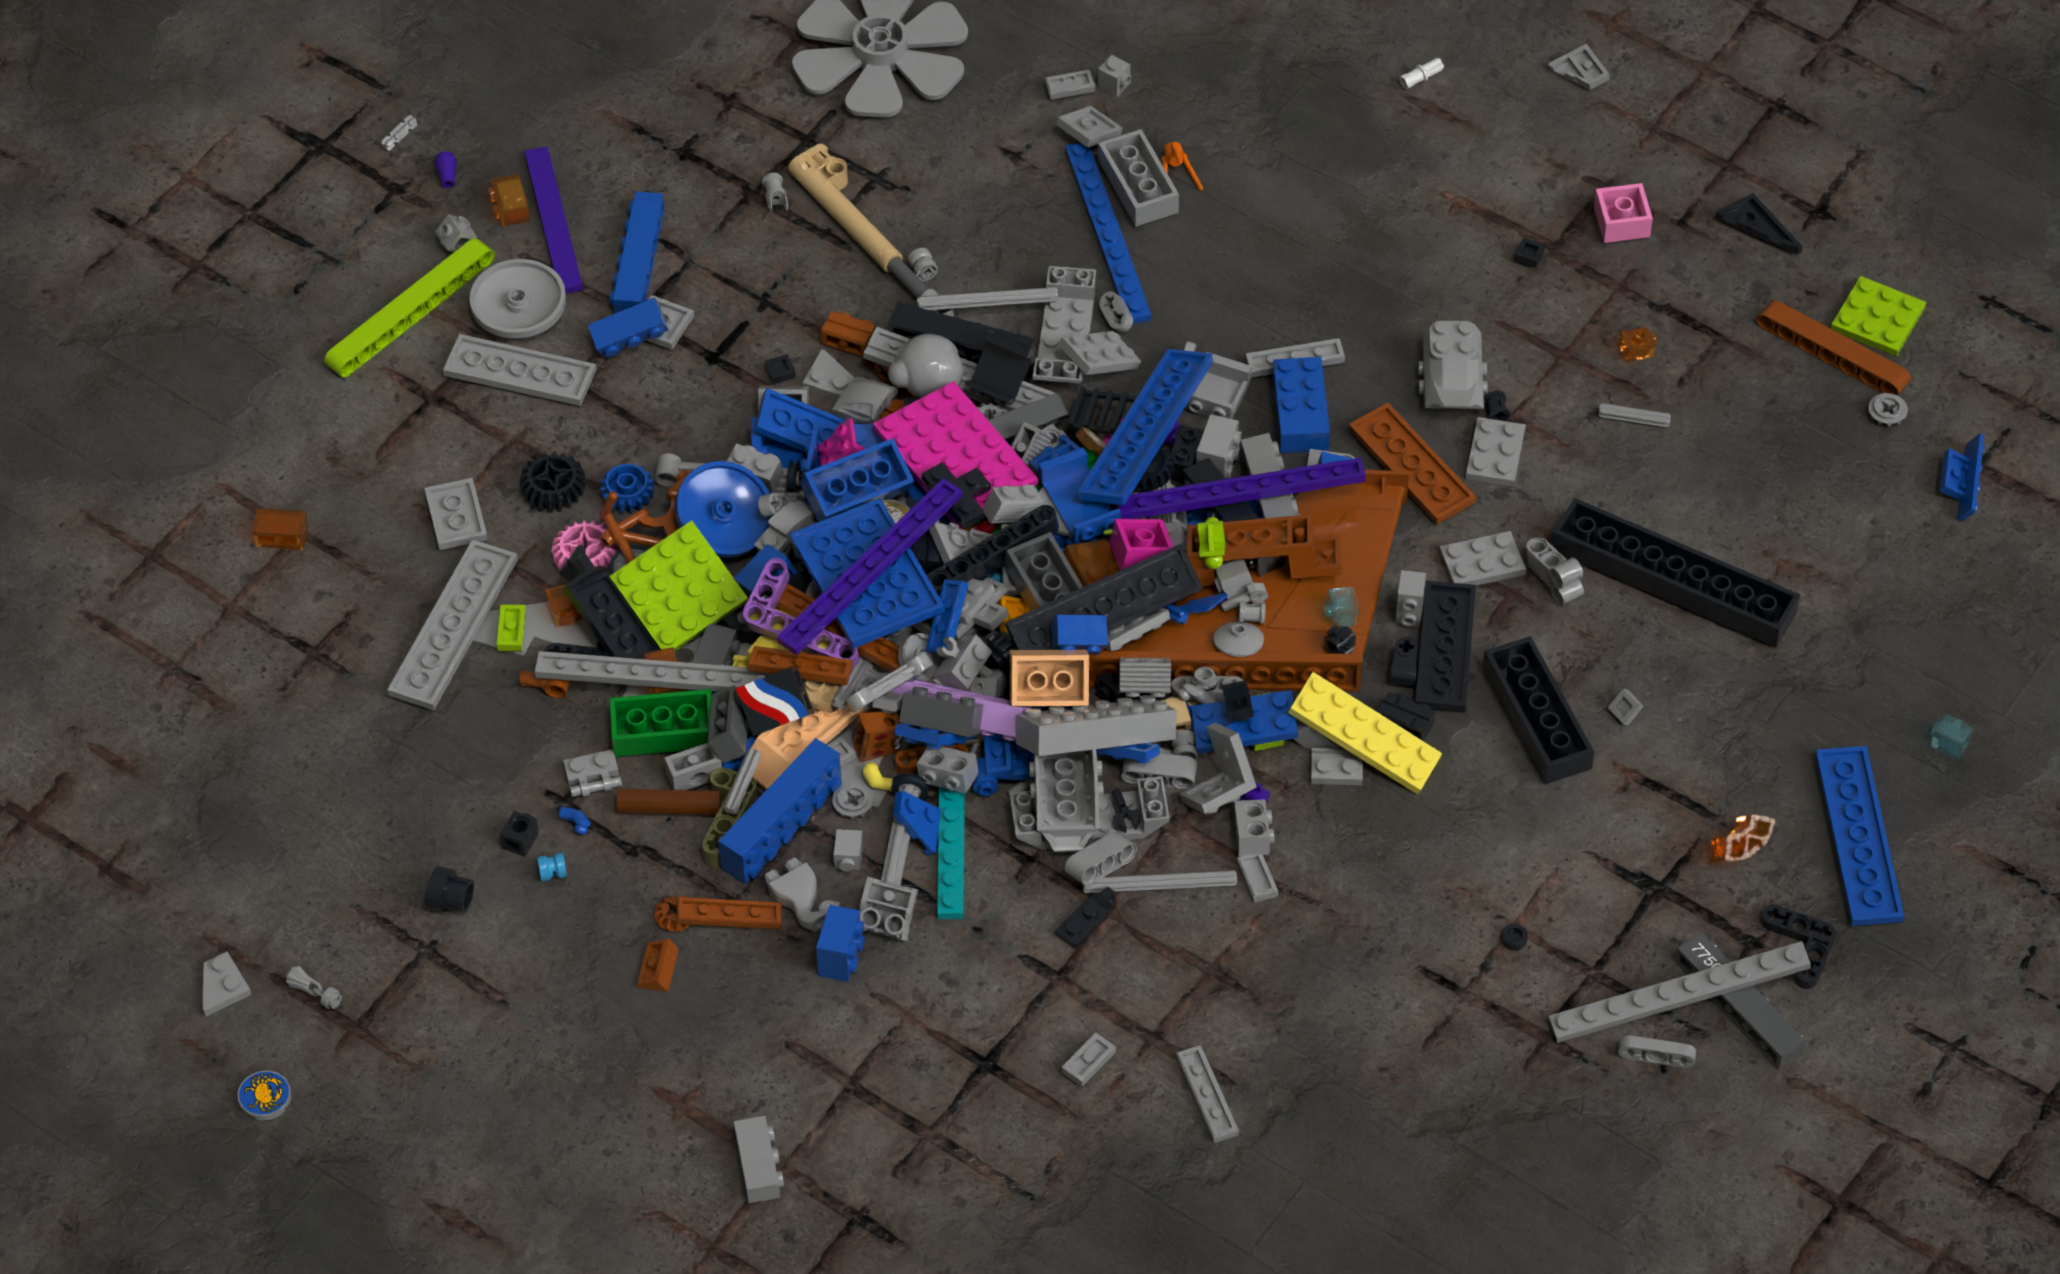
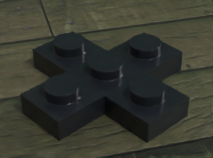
M942 462L922 473V480L930 490L943 478L962 490L963 497L944 515L951 513L964 529L985 518V511L975 501V498L991 490V483L977 467L958 478H955ZM922 498L916 500V501H915V505H916Z

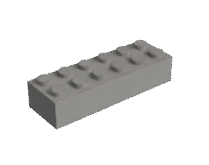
M1150 695L1140 696L1139 700L1119 698L1114 703L1096 701L1094 705L1072 706L1071 708L1051 706L1046 711L1027 709L1026 713L1016 714V744L1038 756L1176 739V709L1168 706L1166 702L1156 700L1155 697Z

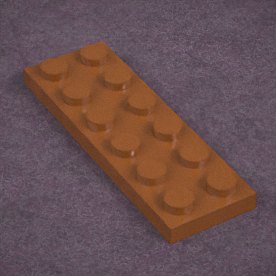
M1388 402L1349 424V431L1386 471L1400 470L1409 472L1407 494L1436 525L1476 503V495Z

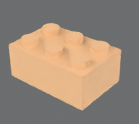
M1010 650L1011 705L1089 706V654L1087 650Z

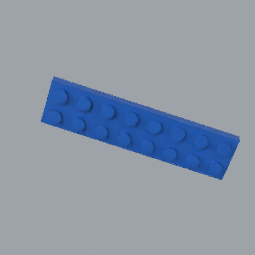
M1867 746L1818 749L1815 752V758L1851 926L1903 922L1904 912Z

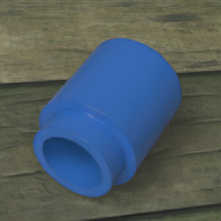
M985 757L977 759L978 775L973 781V790L978 795L990 796L997 792L999 788L998 778L987 776Z

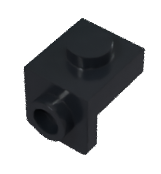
M1244 680L1223 685L1222 691L1229 722H1241L1254 717L1247 682Z

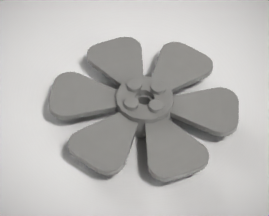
M816 0L798 19L797 30L799 34L808 39L852 45L853 47L800 51L793 57V71L808 92L824 94L861 67L863 69L862 73L846 95V109L857 116L892 117L898 114L903 107L902 96L892 71L898 69L921 96L930 100H937L946 96L964 75V65L958 58L908 50V48L959 45L968 37L967 24L957 9L948 2L940 1L929 5L904 26L901 19L914 0H860L866 18L860 22L840 0Z

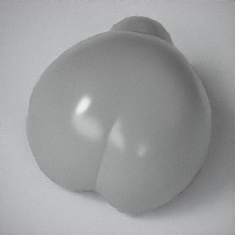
M921 334L908 340L901 347L895 362L889 367L888 377L896 387L906 388L912 396L922 398L953 381L959 386L964 370L954 343L940 335Z

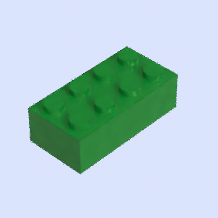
M711 689L610 698L612 743L615 757L685 751L708 743L712 701Z

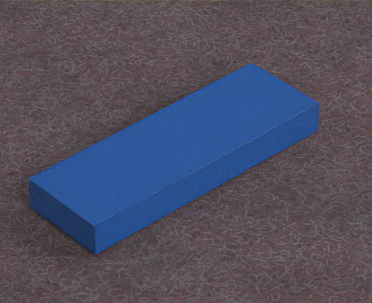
M944 579L940 599L945 606V612L934 616L926 652L938 654L937 648L944 646L948 649L946 643L943 642L944 638H955L969 583L961 580Z

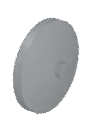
M528 259L507 260L489 267L478 276L470 291V306L476 322L491 334L504 338H527L546 331L559 320L566 305L565 287L561 277L549 266Z

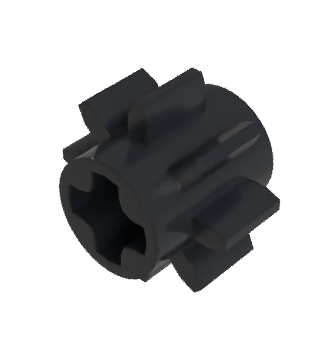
M1335 625L1327 631L1328 635L1325 637V646L1331 654H1350L1354 651L1353 646L1356 645V636L1349 627L1342 625L1338 628Z

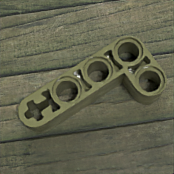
M723 767L713 770L710 775L711 791H719L723 803L702 842L704 863L711 868L721 867L718 841L726 834V832L722 831H728L758 800L756 781L752 777L738 812L735 815L726 813L724 811V804L738 772Z

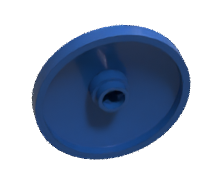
M727 461L709 462L694 469L679 487L675 499L676 519L680 528L692 520L718 557L732 558L742 556L755 549L754 544L769 527L768 521L771 517H764L761 514L758 500L760 496L770 493L762 480L746 467Z

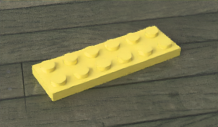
M1312 672L1288 711L1295 718L1417 795L1442 755L1435 748Z

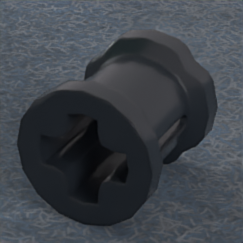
M1497 390L1486 394L1484 401L1489 408L1488 418L1500 421L1507 420L1510 417V412L1505 405V393Z

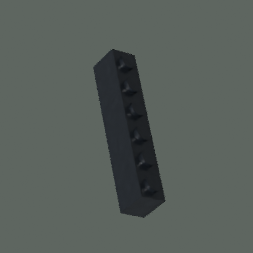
M1207 458L1183 469L1184 480L1182 481V486L1224 480L1226 478L1212 461ZM1245 501L1203 508L1208 518L1215 517L1223 522L1259 519ZM1284 555L1244 559L1247 567L1250 570L1253 569L1259 577L1285 565Z

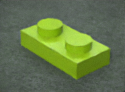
M500 605L497 651H523L526 619L525 605Z

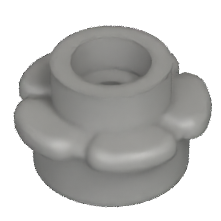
M1201 667L1195 671L1192 683L1197 685V687L1208 690L1216 685L1217 676L1213 669Z

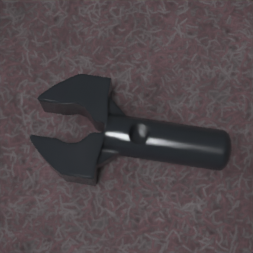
M1118 788L1112 790L1111 795L1119 812L1118 815L1113 816L1115 827L1127 833V826L1124 822L1125 818L1133 822L1134 829L1136 830L1140 823L1138 809H1128L1121 790Z

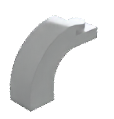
M795 501L781 508L769 519V527L754 544L755 548L761 551L769 544L782 553L791 543L790 533L808 527L814 521L818 522L811 505L804 501Z

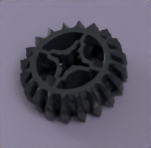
M555 451L552 455H547L544 452L541 458L535 455L534 462L528 461L527 467H523L522 475H520L519 479L526 502H530L533 508L539 506L541 512L545 508H548L550 512L555 508L562 511L564 506L571 508L572 502L578 503L579 497L583 496L586 486L585 471H583L580 462H575L573 456L567 458L565 453L558 456Z

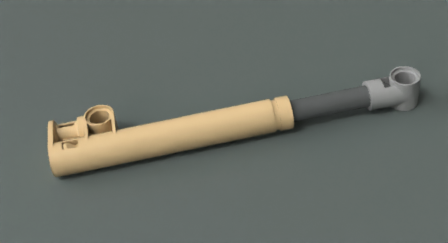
M818 144L796 156L790 162L788 171L885 272H892L916 298L939 295L934 289H929L903 262V255L840 191L848 183L847 164L844 160L830 156L827 146ZM953 309L933 310L941 314L954 316Z

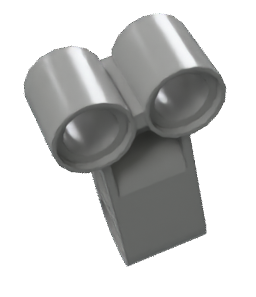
M1532 538L1527 542V565L1551 588V594L1558 605L1563 606L1584 594V588L1579 580L1583 577V570L1575 558L1572 557L1567 560L1543 538Z

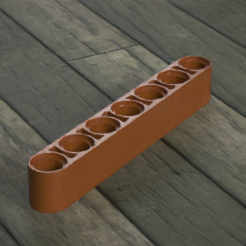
M1771 300L1756 318L1758 325L1765 331L1881 393H1891L1899 396L1911 381V375L1905 368L1780 301Z

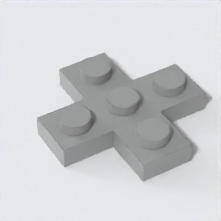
M988 577L984 580V582L992 583L995 591L968 625L958 623L955 634L956 639L961 638L974 624L993 631L1009 616L1006 607L996 604L1008 592L1005 584Z

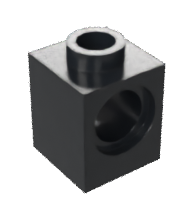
M513 811L500 833L502 849L525 857L539 834L537 819L530 814H521Z

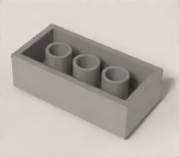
M1142 129L1098 143V162L1135 227L1179 213V193Z

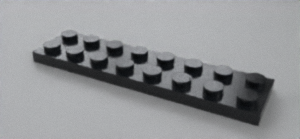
M1179 544L1005 622L1004 625L1016 650H1052L1051 620L1056 615H1107L1108 633L1201 591L1203 587L1182 544Z

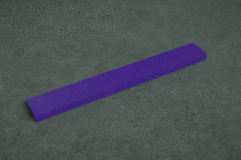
M548 147L524 150L553 270L561 277L566 294L582 291V282Z

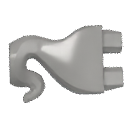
M793 858L785 864V871L787 873L783 876H780L776 870H771L764 875L765 883L769 889V897L772 901L779 902L781 906L790 908L794 912L798 923L812 932L822 930L829 905L840 907V903L837 901L825 900L819 904L818 911L811 912L817 895L816 877L808 863L802 864L797 858Z

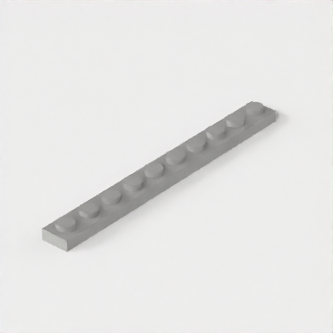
M539 651L535 667L536 678L689 690L711 689V691L715 692L732 685L738 688L771 675L748 671V667Z
M1801 941L1549 1016V1021L1556 1041L1559 1043L1810 969L1811 964Z

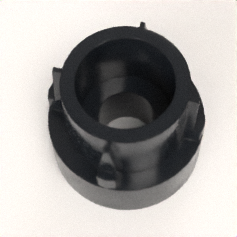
M436 866L427 884L425 907L442 913L448 909L465 913L473 898L474 881L457 876L456 871L453 869Z

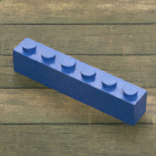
M635 191L634 201L629 202L630 219L626 218L625 232L627 234L622 236L621 250H623V253L618 255L617 268H619V272H615L613 281L615 291L611 290L610 305H614V314L640 304L647 299L665 211L664 195L662 193Z

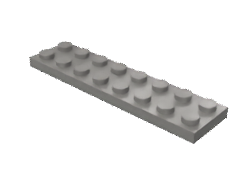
M476 540L471 541L387 689L388 696L435 710L518 561L517 553Z

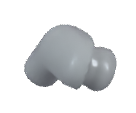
M1190 683L1183 684V687L1178 690V695L1185 701H1188L1193 696L1201 704L1215 702V699L1208 692Z

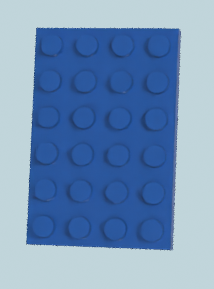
M878 498L790 533V540L822 594L896 523L881 498ZM909 547L839 614L836 620L854 649L945 612V606Z

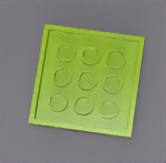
M692 520L610 575L612 581L666 657L703 633L707 625L716 624L748 602V597Z

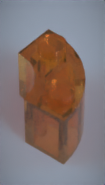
M1756 814L1737 817L1735 827L1728 835L1712 838L1710 863L1724 864L1753 856L1769 840L1774 828L1775 818Z

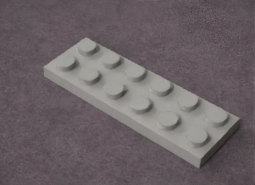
M459 334L445 364L443 373L444 376L581 406L596 372V364Z

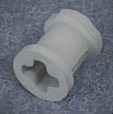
M1240 601L1239 622L1253 621L1264 625L1266 602L1246 604L1244 601Z

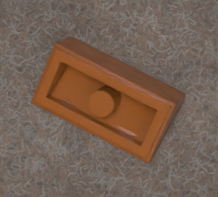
M669 938L647 942L637 982L638 988L656 991L669 990L678 955V947Z

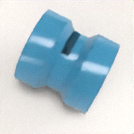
M563 852L555 853L553 857L537 856L541 882L549 881L554 876L559 879L567 878Z

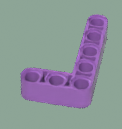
M774 558L766 563L743 611L744 619L749 629L776 641L777 636L796 619L775 610L790 578L787 565L782 559ZM776 569L783 570L780 576L775 577L771 575ZM765 591L772 592L769 598L764 599L760 596ZM752 614H762L760 619L756 621L750 620ZM778 622L785 624L780 630L772 628ZM823 630L802 650L808 654L842 658L841 654L843 652L852 651L853 655L847 659L853 660V667L859 663L860 659L857 647L853 649L848 639ZM821 642H830V646L828 648H818V645Z

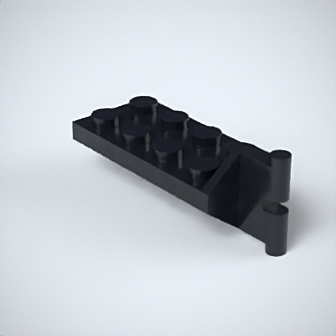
M578 545L560 570V575L569 582L563 590L609 657L646 660L660 655L662 650L610 578L611 574L606 567L594 566L585 553V547Z

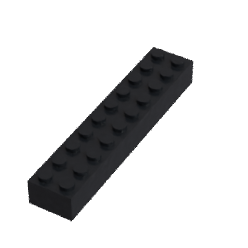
M1577 498L1573 499L1552 533L1551 545L1561 555L1568 558L1573 557L1579 563L1775 648L1798 611L1800 594Z

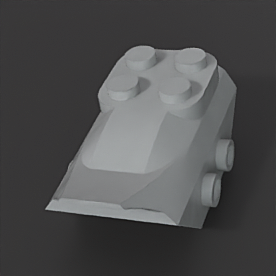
M1436 321L1423 333V361L1418 363V376H1423V380H1419V395H1423L1425 408L1484 409L1483 395L1487 394L1488 384L1487 381H1483V377L1487 376V362H1482L1481 332L1472 322Z
M1096 749L1044 756L1034 754V762L1029 763L1030 778H1035V783H1030L1031 799H1036L1037 831L1045 836L1054 852H1078L1085 848L1089 838L1099 829V797H1103V782H1098V776H1102V761H1097Z

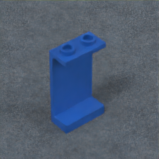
M1084 448L1038 464V479L1075 544L1103 534L1105 530L1113 528L1115 519H1121V511L1119 509L1112 510L1109 503L1078 499L1077 491L1090 472L1088 468V454Z

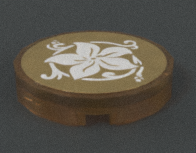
M1083 426L1076 432L1078 440L1088 450L1094 451L1099 458L1107 444Z

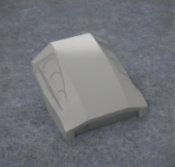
M856 377L837 400L832 409V414L845 420L850 418L854 423L873 424L879 421V415L883 413V410L891 406L892 398L898 393V387L863 377Z
M867 877L860 904V921L864 922L863 930L908 941L918 889Z

